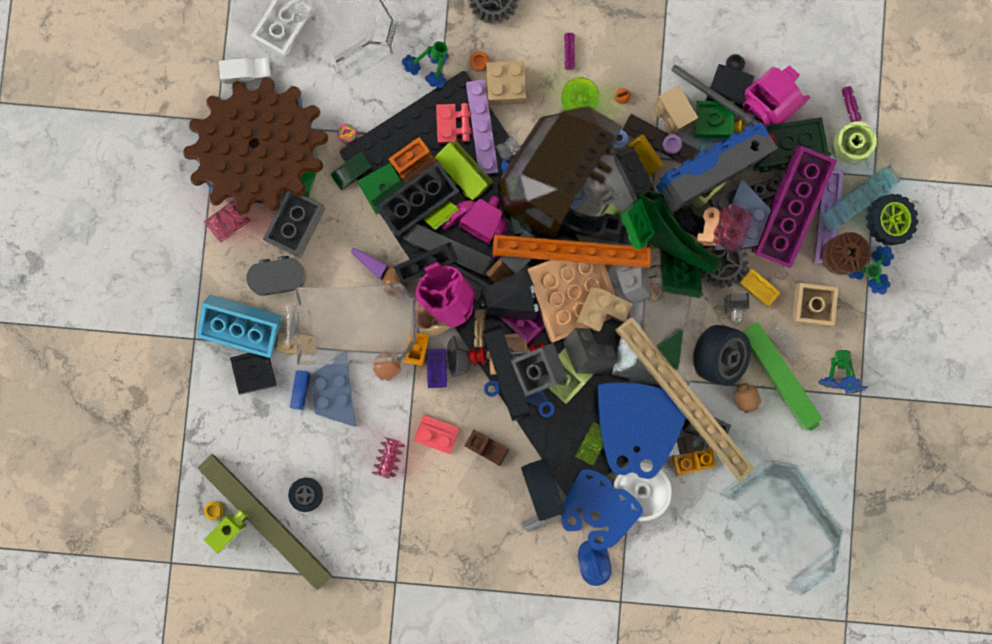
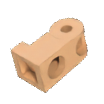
M710 207L703 214L705 220L704 233H698L697 241L702 246H721L724 217L717 208Z

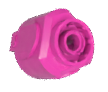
M790 65L782 71L779 68L771 67L745 90L744 96L746 101L743 103V108L746 113L750 112L756 116L758 121L766 126L780 124L805 105L811 97L809 95L803 96L795 84L800 74Z
M437 262L425 267L426 274L421 278L416 290L415 298L419 305L438 322H444L448 327H456L466 322L473 312V300L476 293L474 288L452 266H442Z

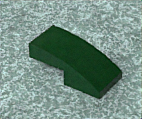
M360 152L336 169L331 176L339 188L343 190L357 181V178L371 170L372 167L363 153Z

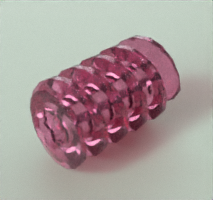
M384 437L387 441L380 444L385 448L378 449L382 456L376 457L380 464H374L378 471L371 474L390 479L391 477H396L392 470H398L399 467L394 463L401 461L396 455L403 454L399 448L405 447V444L401 441Z

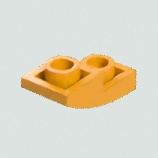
M708 448L704 452L698 450L671 457L676 476L716 467L712 448Z

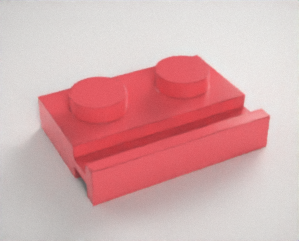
M423 415L414 441L450 454L459 428Z

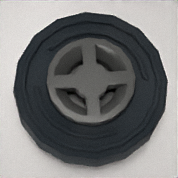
M300 478L293 482L289 488V502L293 508L300 512L313 511L319 507L323 500L322 487L319 482L312 478Z

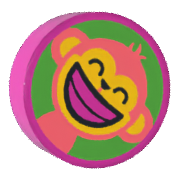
M344 124L338 130V137L341 142L350 144L356 140L357 131L354 126Z

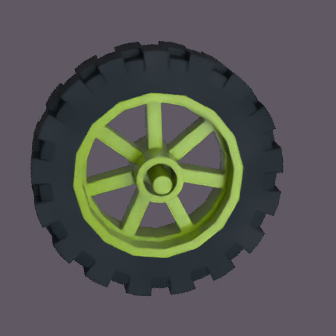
M889 194L878 197L877 200L872 202L873 205L869 206L867 210L866 220L868 224L866 226L870 230L869 234L871 237L876 238V242H882V245H898L905 243L906 240H910L913 237L912 234L916 232V225L919 222L917 219L918 212L914 209L915 205L912 202L910 203L907 197H902L901 194ZM888 206H890V214L885 210ZM891 227H893L895 234L890 233Z

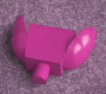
M491 196L488 202L479 199L477 202L467 200L458 203L456 206L459 211L455 212L448 221L442 224L443 229H447L459 222L460 228L489 245L494 235L509 236L507 222L501 217L503 212L497 209L501 200L496 196ZM492 251V258H499L498 255H493Z

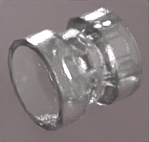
M512 136L505 143H499L495 146L500 157L505 162L510 160V157L519 150V146Z

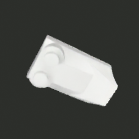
M273 0L252 33V40L270 52L285 57L290 52L291 45L313 10L312 1Z

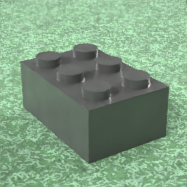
M287 191L263 240L300 259L326 209L325 206L305 195L295 196L292 192Z

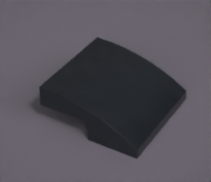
M718 64L710 88L727 100L735 101V105L743 110V103L746 101L744 96L745 90L753 83L755 76ZM707 95L705 101H715V100L712 99L711 97H709V96Z

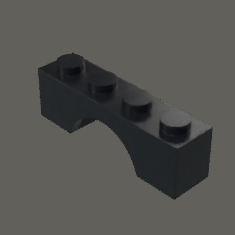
M570 207L560 225L559 231L622 244L626 227L622 224L621 216L605 213L603 216H589L579 213ZM545 215L544 219L553 224L554 219Z

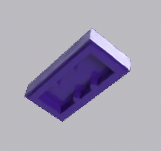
M427 349L428 388H447L446 349Z

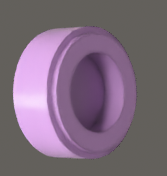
M670 134L663 141V149L668 154H676L682 148V140L678 135Z

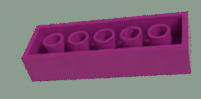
M796 145L770 206L771 212L758 246L752 248V253L788 268L792 267L837 160L806 147Z

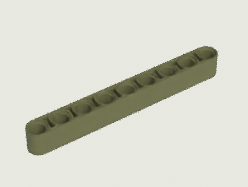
M211 454L198 466V470L238 511L242 509L249 515L247 520L315 589L319 590L332 577V574L215 455Z

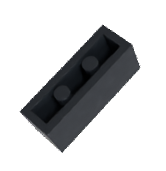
M450 241L394 266V269L401 284L425 275V267L437 262L442 266L454 263L458 260V257Z

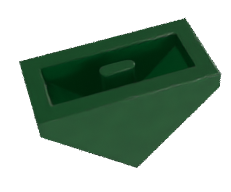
M681 328L676 329L656 345L674 370H679L683 330Z

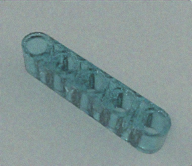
M888 165L823 211L819 218L828 232H831L897 185L900 180L892 167Z

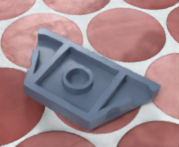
M744 180L739 182L723 224L721 246H715L714 250L758 246L771 209Z
M342 353L310 375L314 411L317 415L350 426H356L347 354Z

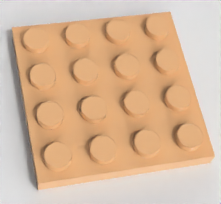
M548 260L528 268L535 288L534 297L551 342L567 337L574 328L587 329V327L576 323L591 287L600 288L615 295L605 264ZM606 316L605 321H607V320H609V319H612V318Z

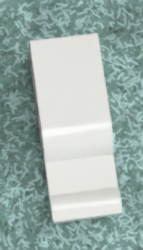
M269 58L219 61L220 80L223 84L271 78Z

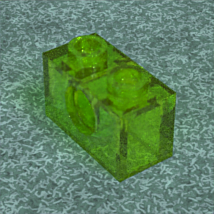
M592 422L574 456L593 466L604 446L600 425Z

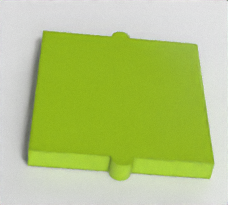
M447 200L423 217L422 220L436 230L459 209Z

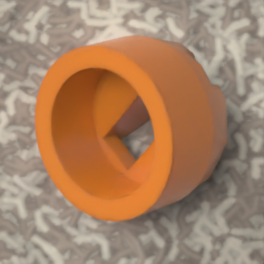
M625 88L617 90L615 94L616 102L619 104L628 103L630 92ZM627 93V95L622 96L620 98L618 97V95Z

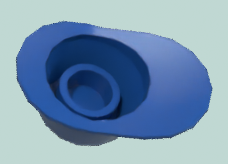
M595 539V542L597 544L602 543L601 541ZM589 540L584 541L578 550L581 575L592 586L605 584L611 576L607 548L593 550Z

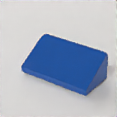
M299 370L295 372L290 408L299 410L305 408L310 372Z

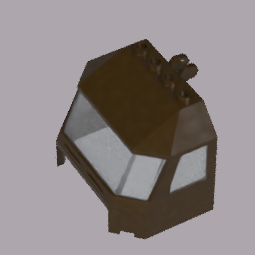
M590 106L540 117L499 179L498 191L502 201L503 212L544 238L554 240L566 213L588 178L590 177L601 184L605 183V177L593 171L595 167L608 174L612 172V167L600 161L605 152L610 153L622 126Z

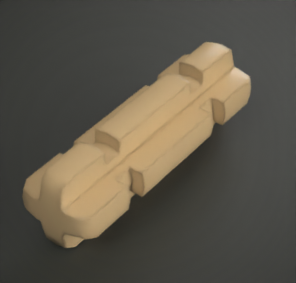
M475 310L474 336H476V339H474V346L484 347L485 311Z

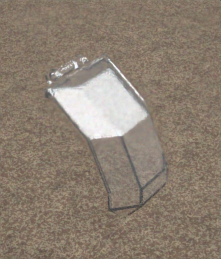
M655 263L650 265V268H647L650 281V297L632 304L625 321L633 317L655 346L676 329L681 328L683 330L679 370H676V372L689 386L694 369L693 353L696 342L703 331L710 289L701 280V298L662 292L660 264ZM620 338L616 354L619 361L613 366L612 375L629 378V383L648 385L636 382V380L660 385L625 341Z
M401 283L360 287L296 288V306H284L287 325L285 345H297V365L403 361L417 340L416 299ZM294 313H297L298 339L294 337Z

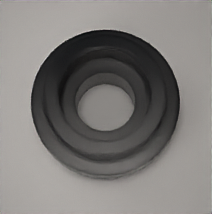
M733 54L726 60V66L742 71L745 61L742 56ZM732 62H737L738 67H734Z

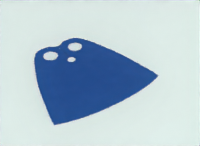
M632 383L598 385L601 434L611 470L619 475L635 473L640 478H654L669 457L679 437L686 416L662 388ZM635 446L640 447V451L638 453H635L633 451V448ZM621 455L626 456L629 460L625 468H620L616 464L617 458ZM645 459L650 460L653 464L649 472L643 471L640 467L641 462Z

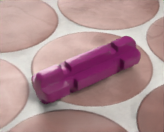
M565 33L564 42H566L564 45L566 70L575 69L574 33Z
M851 86L844 87L841 92L843 97H845L844 101L848 114H850L851 123L859 122L862 120L860 112L858 113L859 108L856 98L853 96V88Z

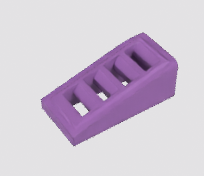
M352 248V254L378 279L382 280L385 271L388 269L387 264L356 248Z

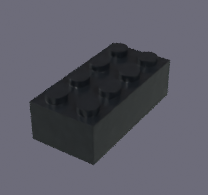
M432 156L372 200L371 203L392 232L398 237L458 193L459 190L439 161Z

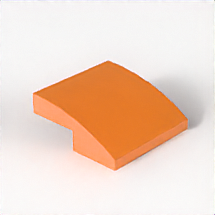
M418 137L391 156L389 161L400 177L404 178L430 159L432 154L421 138Z

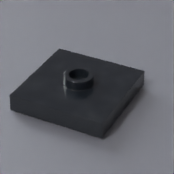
M254 353L230 357L239 395L277 386L270 358Z

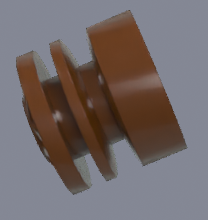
M846 232L829 239L824 244L821 251V259L824 267L829 272L836 275H847L863 269L868 264L870 246L862 235L855 232ZM848 250L851 251V253L849 254V256H847V254H846V253L848 252Z

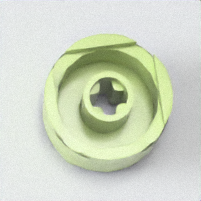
M863 122L849 123L834 138L833 148L835 156L849 164L862 162L875 150L877 138L868 124Z

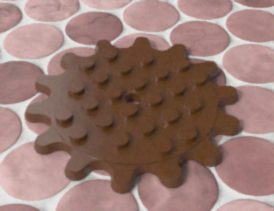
M268 77L263 78L259 88L254 91H248L243 82L235 81L232 85L233 94L229 99L220 100L217 96H209L206 104L211 111L210 115L206 119H192L190 121L189 129L198 134L199 139L195 144L186 146L183 155L188 160H197L200 163L199 168L192 173L190 181L195 186H200L204 183H210L213 186L209 196V201L212 205L218 206L226 198H234L237 203V212L245 215L250 211L251 205L255 201H262L265 203L267 210L273 212L279 209V197L283 192L289 191L295 196L305 194L306 187L302 183L301 177L305 172L317 173L323 169V162L313 156V150L316 146L327 143L329 137L324 131L312 129L311 124L320 116L321 111L315 105L305 108L298 106V98L301 96V90L298 87L291 86L286 92L278 94L274 90V81ZM256 140L260 142L257 148L250 147L252 142Z

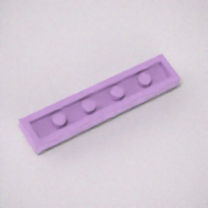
M485 79L466 82L477 163L487 175L498 174Z
M833 169L820 200L814 263L823 264L821 259L823 246L829 239L837 236L843 170Z

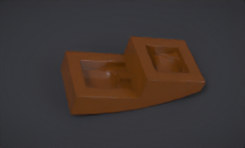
M474 429L464 445L498 466H501L510 450Z

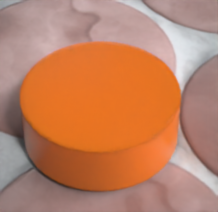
M484 52L473 53L470 57L471 68L478 72L486 69V63L489 62L488 56Z

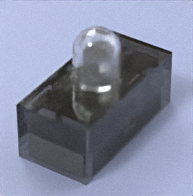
M749 293L728 294L723 298L724 313H731L732 322L740 324L743 321V312L750 309Z

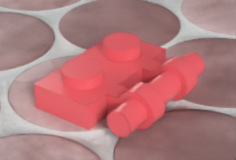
M468 103L461 104V111H455V104L436 105L438 144L457 141V135H462V142H470V134L472 133L471 127H469L471 114ZM456 119H461L462 128H456Z

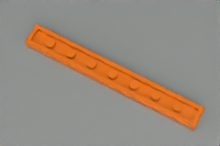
M494 235L493 255L643 268H650L651 248L649 247L635 250L633 246Z

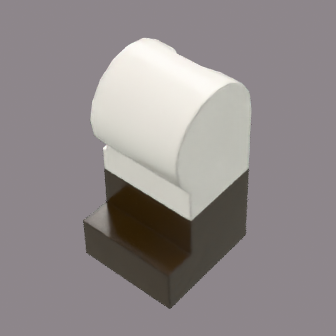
M692 435L678 437L669 456L695 452L694 447H692Z

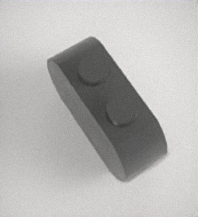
M289 256L277 257L278 260L275 261L262 259L259 260V263L253 264L249 268L246 277L247 284L259 296L300 290L306 281L304 267L296 259L289 258Z

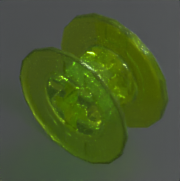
M583 77L573 78L568 81L563 87L561 94V106L564 111L585 106L596 109L599 100V91L595 83ZM578 95H581L582 101H578Z

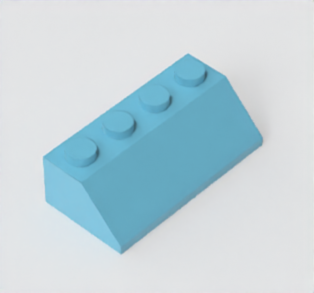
M209 295L202 304L197 337L271 358L280 333L283 315Z

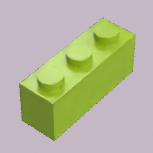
M457 141L449 142L435 157L450 175L452 182L459 185L463 189V194L469 199L475 200L479 198L494 183Z

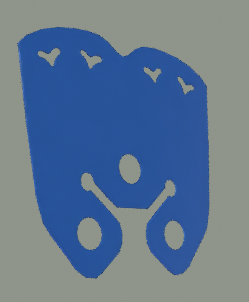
M583 469L580 471L563 503L565 513L561 514L563 528L566 531H578L582 528L583 524L577 511L578 508L582 509L584 521L592 527L601 528L608 526V531L596 530L588 534L591 548L593 550H601L613 547L642 515L643 509L637 499L624 489H614L611 481L606 476L593 470ZM586 474H587L588 476H593V478H590V479L588 480ZM599 480H601V482L604 483L606 486H600ZM619 495H621L623 498H627V499H624V500L621 501V498H620ZM632 504L634 505V508H636L637 510H631ZM594 511H597L600 514V517L597 520H594L591 517V514ZM569 517H574L576 519L575 525H570L568 523ZM596 536H601L603 538V542L601 544H597L595 542Z

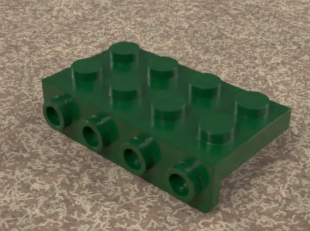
M822 117L767 126L766 130L774 136L776 140L775 145L778 149L764 161L753 166V171L759 170L760 173L771 171V168L778 167V170L786 169L796 145L831 157V152L828 151Z

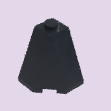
M524 269L482 289L480 298H478L480 308L484 309L488 316L536 320L539 312L538 304L533 303L535 301V288L528 269Z

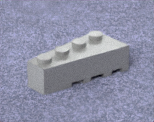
M627 229L622 244L606 241L607 244L633 246L629 241ZM614 265L623 293L632 304L650 297V281L647 268Z

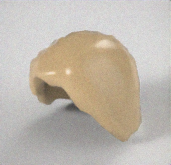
M422 306L415 309L413 314L414 323L427 334L439 336L450 328L444 322H438Z

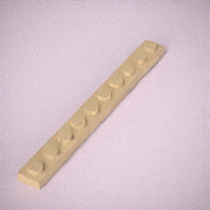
M633 317L627 319L616 329L617 333L738 482H742L755 470L753 465L676 370H674Z

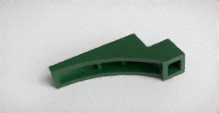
M649 188L638 195L637 199H642L655 232L647 243L707 273L714 274L722 266L723 259L696 243L679 225L667 207L664 195Z

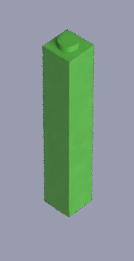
M759 322L742 331L750 340L751 353L803 430L809 429L810 431L820 425L818 422L823 418Z

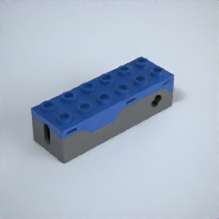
M762 122L756 126L752 123L744 128V131L740 134L736 132L728 137L727 141H720L715 144L711 150L707 151L706 149L702 151L695 159L692 160L690 158L686 160L679 168L676 169L674 167L668 170L659 179L661 182L656 188L661 195H664V201L670 211L674 212L768 158L778 149L775 145L776 140L774 136L767 132Z

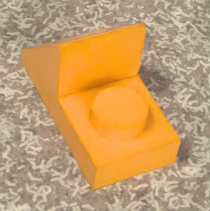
M410 332L404 363L424 365L429 334Z

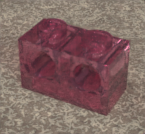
M235 199L204 221L220 243L251 221L247 214L241 215L237 212Z
M734 203L724 207L719 214V224L713 232V235H715L713 243L731 252L742 248L753 213Z

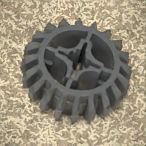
M478 0L468 1L471 2L469 7L474 8L472 11L473 15L478 14L479 20L485 17L484 23L491 19V23L494 25L496 19H498L499 23H502V17L509 20L508 14L514 15L515 11L513 9L518 8L516 2L519 0H509L505 7L502 6L501 0H483L481 4ZM494 8L497 11H488L487 9Z
M702 246L709 252L715 248V246ZM744 247L739 249H723L721 255L717 257L721 259L724 257V262L727 265L725 264L721 269L719 268L715 272L716 274L705 272L701 275V278L708 276L709 278L706 280V283L709 284L713 280V287H716L718 282H720V288L725 287V282L728 287L732 286V281L735 284L739 283L738 278H744L741 272H747L748 270L743 265L749 263V261L743 260V258L748 256L747 253L741 254ZM730 251L735 255L737 264L730 259ZM724 269L736 270L729 277H721Z

